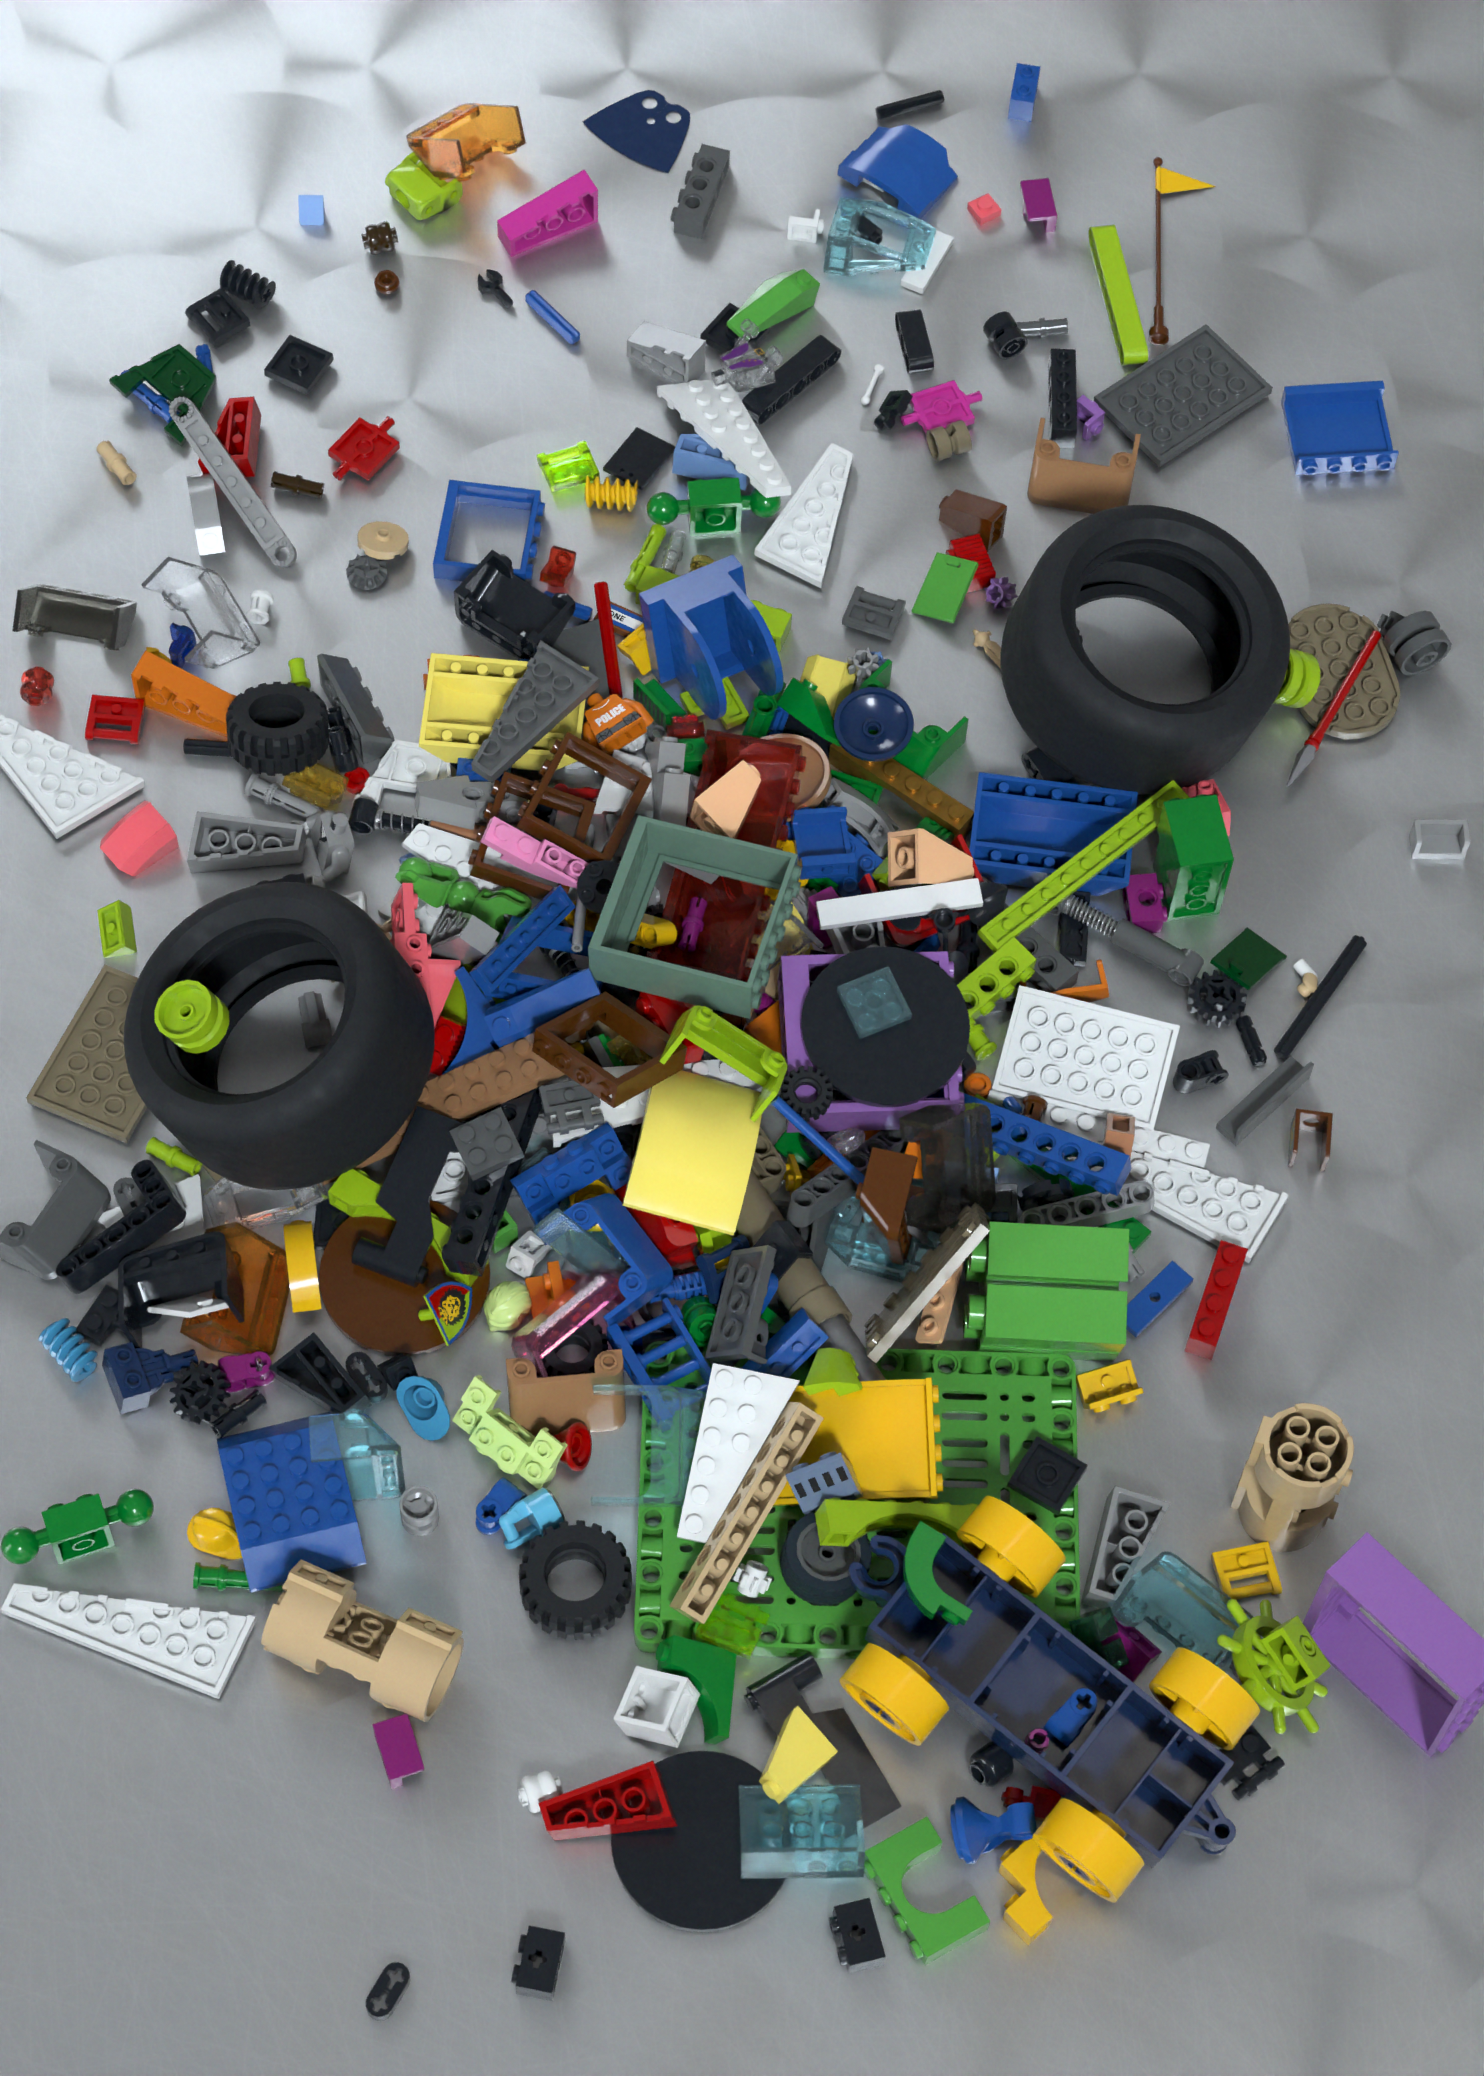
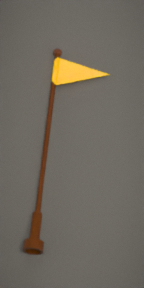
M1156 157L1153 160V164L1156 166V306L1154 307V326L1149 329V342L1156 346L1164 345L1169 340V330L1164 326V308L1161 306V194L1216 187L1161 168L1163 160L1160 157Z

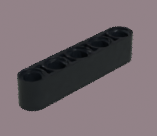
M823 335L817 336L743 398L742 403L752 420L759 425L765 423L839 360L842 353L841 349Z

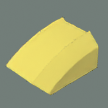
M819 654L807 658L800 681L803 682L804 679H808L818 686L816 691L825 697L834 719L839 704L845 697L854 692L857 676L855 673L849 675L848 667L851 665L848 662L844 663L825 658Z

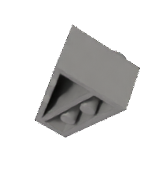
M646 321L627 340V357L675 384L698 380L705 372L706 340Z

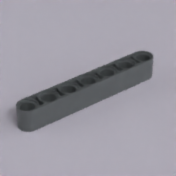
M921 1129L881 1130L844 1157L865 1176L872 1147L905 1154L909 1140ZM833 1163L791 1194L786 1216L787 1221H790L795 1227L810 1225L855 1193L858 1185Z

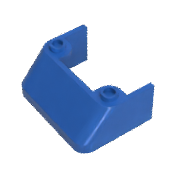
M604 1193L572 1205L538 1231L542 1242L547 1245L570 1227L575 1231L584 1232L598 1224L631 1266L620 1276L618 1282L619 1290L626 1300L603 1316L607 1327L615 1323H621L669 1287L674 1277L670 1264L626 1207L622 1206L623 1204L619 1198L611 1193Z

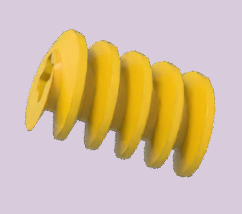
M587 475L585 501L588 508H591L594 501H596L598 509H602L606 502L608 510H612L616 503L618 511H622L625 504L628 512L633 511L637 501L638 480H636L634 487H631L629 479H626L624 485L621 486L619 478H616L614 484L611 485L609 477H606L604 483L601 484L599 476H596L593 483H590L589 475Z

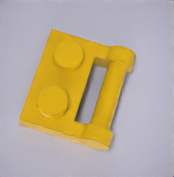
M1268 1541L1213 1552L1211 1554L1212 1564L1224 1605H1227L1230 1599L1238 1600L1271 1593V1595L1282 1593L1281 1582ZM1265 1574L1268 1578L1267 1582L1233 1589L1230 1585L1231 1581Z

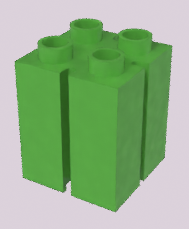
M989 1222V1233L965 1261V1281L979 1282L980 1295L969 1294L968 1304L964 1305L963 1338L977 1339V1351L1064 1354L1074 1360L1113 1362L1126 1345L1128 1291H1119V1283L1128 1282L1129 1229Z

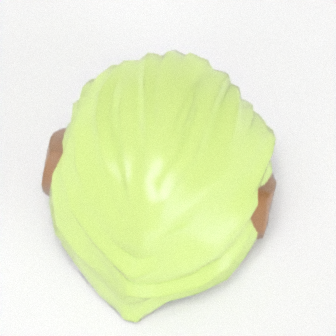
M504 1281L488 1291L483 1307L489 1330L491 1332L513 1330L522 1324L525 1317L530 1315L532 1301L529 1290H527L523 1283Z

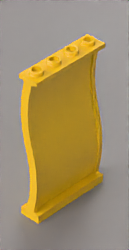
M932 1378L860 1381L863 1386L861 1390L843 1396H838L833 1388L808 1395L803 1386H797L789 1402H800L824 1418L797 1465L816 1463L820 1461L819 1458L829 1452L842 1453L852 1464L863 1493V1497L858 1499H938V1491H943V1474L937 1473L936 1462H942L941 1444H935V1432H941L940 1414L934 1415V1403H939L938 1385H933ZM788 1481L773 1506L799 1505Z

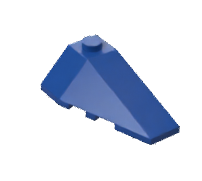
M590 967L487 1008L484 1020L495 1043L501 1048L534 1033L536 1028L598 996L601 992Z

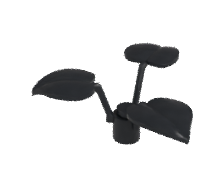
M979 882L983 907L965 909L964 912H953L948 908H942L935 914L931 913L889 921L898 929L913 931L920 925L921 918L925 920L932 919L934 928L943 934V951H948V933L954 929L956 918L969 915L973 924L977 926L986 925L1004 911L1008 888L995 882ZM902 885V886H899V887H896V888H893V889L883 890L882 892H884V891H891V890H898V889H905V888H912V887H917V886H914V885ZM952 951L948 953L949 961L954 963V977L952 980L958 985L968 975V961L962 952Z

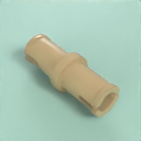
M102 441L96 450L106 461L107 468L118 476L123 485L132 484L137 476L126 463L127 460L124 455L118 453L110 441Z

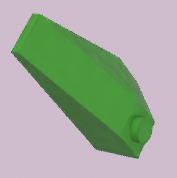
M805 269L781 272L765 280L728 320L727 326L742 340H745L814 306L820 283Z

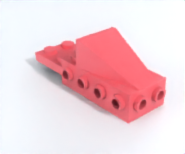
M402 883L391 904L392 938L390 942L419 978L431 1007L435 1028L455 981L456 975L454 972L460 968L461 960L431 959V944H427V934L419 933V919L415 918L418 895L413 891V883Z

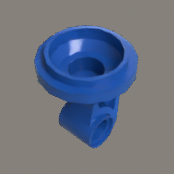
M964 1796L957 1797L955 1804L951 1805L950 1808L955 1848L961 1860L964 1859L968 1865L976 1864L981 1854L991 1852L1006 1840L1032 1839L1033 1834L1037 1830L1034 1804L1021 1802L1009 1805L1007 1811L999 1817L982 1812Z

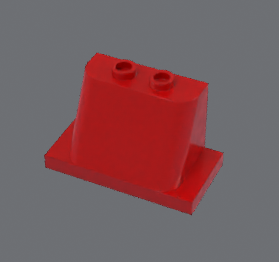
M627 1184L614 1191V1195L619 1198L622 1204ZM626 1207L671 1267L687 1270L697 1266L692 1251L698 1243V1238L692 1224Z

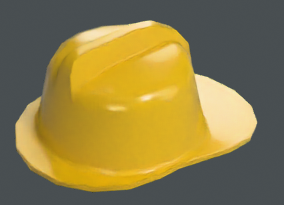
M211 1507L199 1511L192 1517L188 1524L187 1536L194 1548L224 1559L236 1560L242 1558L231 1512Z

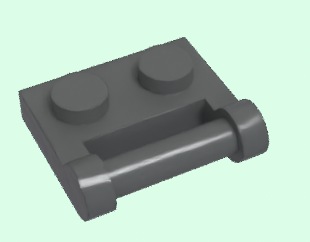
M856 586L842 618V625L891 640L900 616L904 611L906 601L901 599L895 601L864 591L863 587ZM861 601H865V602H868V603H871V604H874V605H877V606H880V607H884V608H887V609H890V610H893V611H888V610H885V609H882V608H879V607H876V606H873V605H869V604L863 603V602H861Z

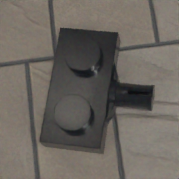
M107 1284L77 1326L76 1332L77 1335L82 1334L84 1339L100 1347L116 1329L122 1331L119 1327L118 1290Z

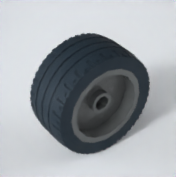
M816 1511L800 1518L792 1526L785 1538L780 1554L782 1577H784V1581L790 1590L802 1600L819 1606L836 1605L848 1600L857 1592L852 1586L848 1575L851 1563L858 1562L862 1564L868 1574L872 1555L869 1547L870 1541L867 1534H865L848 1547L821 1546L815 1518Z

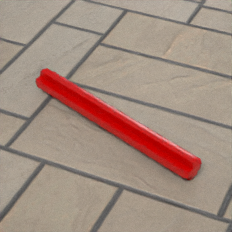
M604 581L594 584L609 696L617 694L622 699L608 584Z

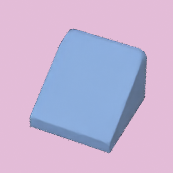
M298 195L300 225H324L323 195Z

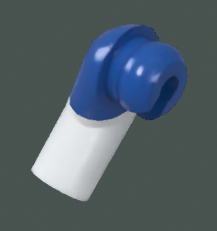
M990 1089L988 1101L1015 1113H1022V1106L1012 1095Z

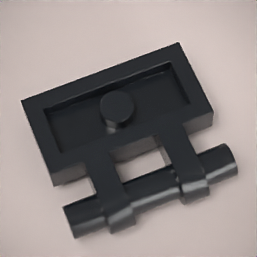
M1253 1725L1247 1729L1232 1750L1222 1748L1219 1750L1234 1762L1220 1782L1224 1786L1232 1780L1238 1784L1232 1790V1794L1237 1800L1242 1799L1246 1795L1251 1796L1257 1791V1786L1266 1779H1273L1278 1775L1277 1771L1285 1765L1280 1756H1276L1271 1761L1266 1760L1264 1756L1270 1752L1271 1747ZM1255 1764L1259 1770L1250 1777L1246 1776L1244 1771Z

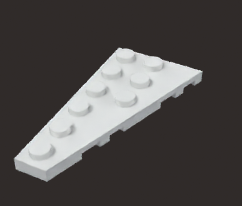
M833 443L829 445L757 545L754 553L755 556L821 588L853 461V453Z
M713 1363L677 1538L706 1544L791 1395L800 1383L799 1380Z

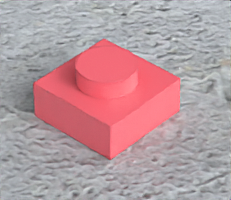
M989 193L968 202V211L980 225L1001 216V208Z

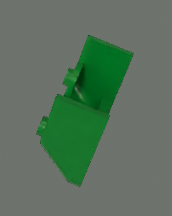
M888 659L861 684L859 689L868 687L886 689L890 685L892 661ZM964 716L948 733L936 725H928L918 734L913 731L909 744L892 759L926 780L965 743L969 719ZM875 730L869 731L871 735H875L878 733Z

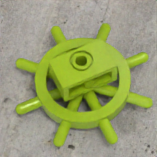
M1230 1599L1227 1602V1608L1239 1627L1235 1630L1232 1638L1224 1634L1219 1635L1217 1643L1219 1646L1231 1651L1235 1670L1242 1683L1240 1686L1262 1708L1272 1713L1274 1730L1277 1734H1283L1286 1731L1285 1716L1297 1713L1310 1733H1317L1319 1725L1307 1706L1311 1703L1314 1694L1319 1697L1327 1695L1328 1689L1314 1680L1330 1668L1331 1665L1298 1615L1281 1624L1273 1619L1271 1602L1269 1600H1262L1260 1602L1261 1616H1255L1249 1620L1238 1601Z

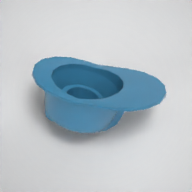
M410 1376L403 1379L397 1387L396 1394L399 1405L404 1411L411 1427L423 1439L431 1441L441 1439L450 1427V1415L444 1403L442 1386L437 1381L425 1378L424 1376Z

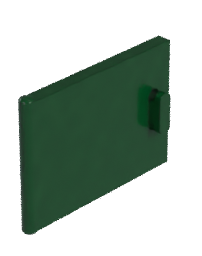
M1247 927L1214 956L1210 963L1249 991L1279 963L1285 960L1287 955Z

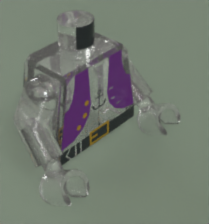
M745 319L740 326L744 335L742 337L739 336L732 350L721 355L720 363L722 369L711 372L712 380L716 387L729 383L736 392H742L776 383L773 366L780 365L783 362V356L776 346L769 347L765 353L754 340L749 341L750 338H755L759 334V328L754 322Z

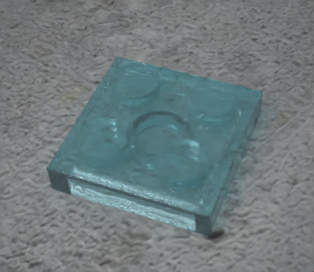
M889 966L837 986V993L860 1039L912 1018V1013Z

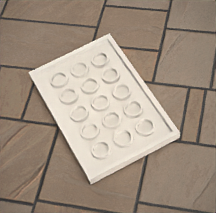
M1019 985L992 1090L1010 1094L1021 1099L1028 1095L1039 1096L1050 1105L1107 1119L1108 1113L1135 1117L1136 1127L1153 1131L1180 1026Z

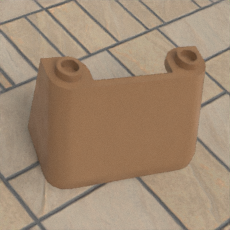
M622 1349L606 1350L598 1354L594 1363L595 1373L537 1378L536 1368L532 1361L526 1358L506 1359L510 1417L535 1437L542 1428H548V1433L554 1436L576 1422L585 1424L590 1433L614 1431L621 1428L626 1420Z

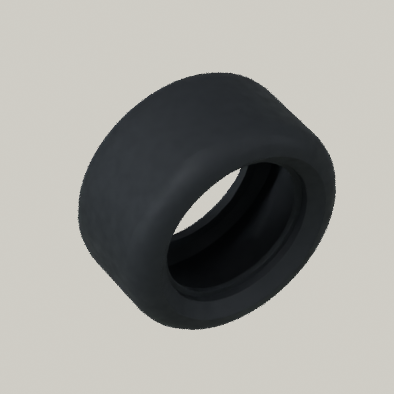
M1154 505L1119 506L1099 511L1076 522L1059 535L1046 549L1007 618L1000 652L1002 681L1008 702L1022 729L1032 742L1058 766L1072 775L1102 788L1138 792V795H1154L1172 780L1180 788L1189 787L1203 781L1218 772L1238 753L1268 712L1282 687L1289 663L1290 630L1282 599L1267 571L1256 557L1231 534L1217 525L1185 511ZM1129 598L1152 604L1174 616L1191 632L1203 650L1211 677L1210 695L1190 703L1161 704L1137 698L1121 690L1096 669L1084 651L1077 632L1076 609L1099 599Z
M298 882L266 883L246 887L213 900L184 919L159 944L141 971L132 992L124 1025V1051L128 1071L146 1107L208 1169L235 1183L267 1190L296 1189L318 1184L346 1173L374 1155L395 1135L413 1111L427 1082L435 1046L433 1014L426 992L412 968L375 921L363 909L346 897L317 885ZM322 979L344 983V1005L339 1024L325 1049L308 1067L285 1083L261 1092L228 1094L218 1091V1066L223 1047L231 1031L253 1006L278 989L297 982ZM184 980L201 983L221 999L229 1011V1026L226 1035L218 1045L209 1051L198 1054L185 1052L162 1034L155 1023L154 1010L160 996L167 988L176 982Z

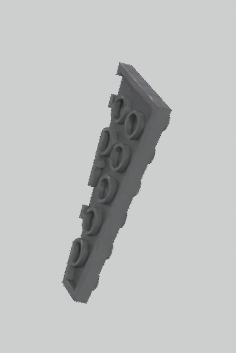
M540 641L535 656L530 658L527 664L526 672L523 677L519 678L503 706L500 718L495 720L491 734L488 739L484 740L471 763L472 770L493 783L504 771L509 769L600 686V678L543 641Z

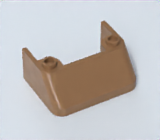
M1040 418L1027 491L1029 500L1038 505L1091 514L1114 507L1128 506L1141 434L1135 435L1132 454L1125 452L1116 453L1112 456L1110 465L1103 466L1059 458V445L1052 440L1042 439L1046 418Z

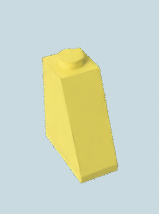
M799 1706L794 1708L785 1719L759 1780L765 1794L769 1798L775 1799L778 1804L783 1802L824 1767L838 1752Z

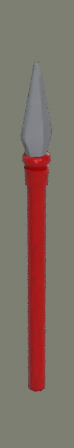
M1372 631L1316 729L1312 731L1305 741L1304 747L1297 753L1287 783L1288 787L1314 759L1315 752L1318 751L1326 730L1380 640V632Z

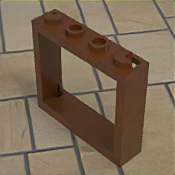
M567 732L562 741L556 739L550 753L554 755L551 761L546 759L539 773L543 776L540 782L535 780L528 794L532 797L529 803L524 801L517 815L521 819L516 827L541 841L546 839L588 863L604 860L611 861L652 779ZM564 754L632 791L601 853L533 815Z
M505 771L501 781L495 780L491 794L495 795L493 803L488 802L483 817L488 820L485 827L480 825L475 841H481L490 819L494 816L498 817L505 793L507 792L530 800L532 796L528 792L534 781ZM547 786L539 804L579 817L573 838L584 843L596 803ZM481 842L478 850L473 849L468 861V864L472 865L470 876L505 888L515 889L522 894L540 900L554 888L483 863L488 846ZM558 883L557 886L561 885L568 895L570 887Z
M605 991L536 1028L532 1051L605 1103L615 1108L683 1070L687 1046L680 1043L665 1064L660 1063L659 1061L670 1035ZM599 1020L653 1057V1059L616 1078L568 1045L563 1039Z

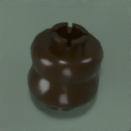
M387 221L377 225L369 224L365 227L366 234H361L364 249L369 248L372 255L392 252L395 249L394 243H399L396 228H390V224Z

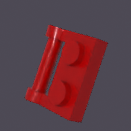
M92 695L85 728V740L94 741L95 738L121 740L139 745L146 706L145 699ZM101 723L131 726V731L96 728V725Z

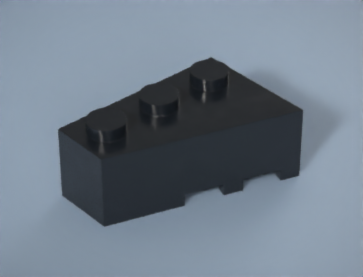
M315 1332L268 1368L275 1379L348 1423L372 1405L364 1392Z

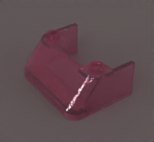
M608 1272L593 1273L582 1277L574 1286L514 1334L511 1347L515 1357L526 1358L532 1361L536 1368L537 1378L548 1377L541 1360L603 1307L610 1312L626 1300L619 1290V1280ZM632 1314L622 1321L631 1329L636 1327Z

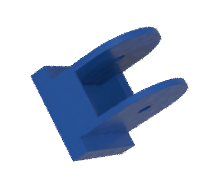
M733 554L639 593L653 675L660 684L677 678L707 717L716 720L726 714L727 702L722 679L744 670L766 695L772 696L781 692L783 688V671L776 645L763 617L746 595L743 566Z

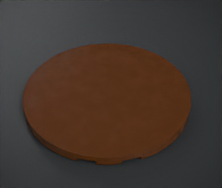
M429 1200L431 1212L439 1218L440 1222L449 1227L452 1221L457 1218L458 1213L445 1205ZM350 1216L334 1232L321 1258L319 1270L320 1291L323 1304L332 1322L347 1338L357 1345L388 1356H396L400 1353L412 1355L426 1352L427 1354L447 1346L435 1320L421 1321L418 1316L420 1310L429 1308L423 1296L432 1288L441 1283L458 1282L445 1273L442 1261L432 1246L429 1248L425 1257L426 1268H429V1272L424 1284L419 1283L416 1288L352 1264V1256L360 1238L364 1237L387 1246L397 1221L382 1217ZM489 1263L486 1265L482 1277L478 1276L471 1286L472 1305L465 1328L458 1338L468 1331L482 1312L490 1287Z

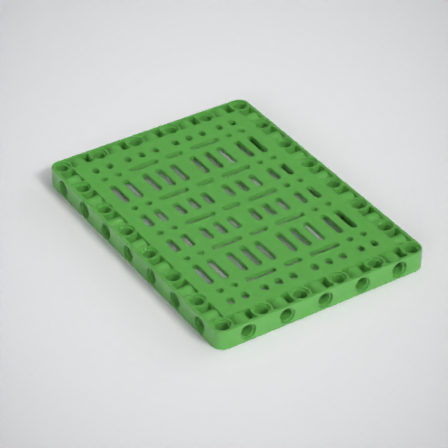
M657 1341L649 1344L645 1353L668 1341ZM697 1345L705 1358L708 1346ZM681 1347L662 1357L665 1359L663 1363L652 1362L646 1365L645 1371L649 1377L657 1378L690 1361L691 1358L685 1348ZM889 1348L880 1360L875 1363L886 1380L932 1378L933 1385H938L939 1403H934V1415L940 1414L941 1432H935V1444H941L942 1462L945 1460L983 1461L987 1464L985 1468L946 1467L942 1462H936L937 1473L943 1474V1482H985L987 1487L957 1488L943 1486V1491H938V1499L929 1498V1504L948 1502L951 1505H966L970 1503L979 1505L985 1496H992L1000 1500V1492L1007 1490L1009 1492V1505L1024 1515L1035 1516L1036 1520L1033 1522L1059 1546L1066 1558L1064 1564L1038 1597H1030L1021 1592L1019 1593L1081 1641L1078 1484L1058 1516L1007 1487L1010 1478L1029 1450L1023 1447V1443H1033L1037 1436L1077 1458L1075 1362L1064 1354ZM818 1349L788 1377L799 1380L798 1386H804ZM705 1359L712 1370L713 1364L709 1362L710 1360ZM740 1359L734 1367L741 1368L749 1359ZM884 1364H890L895 1369L887 1371L883 1369L881 1366ZM948 1366L952 1371L942 1372L939 1367ZM1005 1368L1009 1373L1000 1374L996 1369ZM698 1370L661 1388L659 1394L663 1401L668 1400L670 1402L688 1393L689 1391L685 1389L687 1385L699 1387L705 1384ZM1062 1370L1067 1375L1058 1376L1053 1371ZM944 1393L984 1394L987 1399H944L942 1395ZM1006 1395L1008 1400L1002 1401L1000 1396ZM706 1396L690 1404L697 1407L695 1411H686L684 1408L676 1411L675 1416H673V1428L663 1433L643 1401L634 1641L637 1648L642 1652L656 1653L660 1642L672 1635L737 1651V1656L799 1658L808 1652L813 1658L856 1659L869 1643L865 1640L869 1625L883 1608L876 1605L877 1602L866 1599L858 1592L837 1606L811 1605L807 1601L802 1600L790 1590L784 1581V1577H782L780 1554L788 1534V1523L790 1521L797 1522L805 1516L800 1505L794 1507L790 1505L773 1506L775 1512L767 1515L761 1527H771L775 1532L773 1534H756L749 1548H771L774 1550V1553L772 1555L745 1554L738 1565L740 1567L741 1564L746 1565L749 1560L764 1564L768 1568L766 1576L773 1577L774 1581L770 1583L768 1590L764 1594L759 1593L757 1597H771L773 1603H730L727 1600L729 1596L745 1595L737 1590L739 1582L729 1581L705 1624L694 1622L669 1606L684 1581L679 1578V1575L689 1573L705 1543L677 1538L682 1514L681 1506L684 1504L689 1480L683 1478L682 1475L690 1473L693 1458H684L683 1454L685 1452H695ZM1032 1396L1034 1401L1025 1402L1022 1397ZM944 1413L984 1414L987 1419L952 1420L944 1419L942 1415ZM1006 1415L1008 1420L1002 1421L1000 1416ZM1032 1416L1035 1420L1033 1422H1025L1022 1417ZM1063 1423L1067 1426V1429H1058L1054 1424ZM685 1432H694L696 1436L694 1438H686L683 1434ZM1006 1435L1009 1438L1008 1475H1003L1000 1472V1436ZM944 1440L984 1441L987 1443V1446L953 1447L944 1446L942 1442ZM659 1464L662 1468L658 1471H652L648 1466ZM915 1498V1499H885V1500H869V1501L883 1502V1501H886V1500H894V1501H896V1502H901V1503H911V1502H914V1501H920V1498ZM650 1518H655L660 1523L656 1526H650L646 1521ZM884 1528L869 1532L867 1536L870 1541L873 1536L877 1535L878 1531H902L907 1535L905 1538L893 1539L899 1541L907 1548L914 1530ZM1064 1531L1070 1537L1061 1539L1056 1535V1532ZM684 1545L691 1546L693 1550L691 1552H682L680 1547ZM871 1551L869 1577L875 1581L888 1580L894 1572L891 1560L879 1558L877 1554ZM652 1573L657 1575L658 1579L656 1581L649 1582L646 1581L643 1577L647 1574ZM1064 1586L1067 1587L1071 1593L1063 1595L1059 1593L1056 1588ZM793 1598L796 1602L790 1605L786 1600ZM855 1600H860L862 1602V1605L860 1607H857L854 1605L853 1602ZM645 1630H653L656 1632V1636L645 1638L641 1633ZM709 1631L714 1633L716 1637L712 1640H705L701 1637V1634ZM769 1633L775 1637V1640L765 1642L760 1636ZM829 1635L835 1641L831 1644H825L820 1640V1637Z

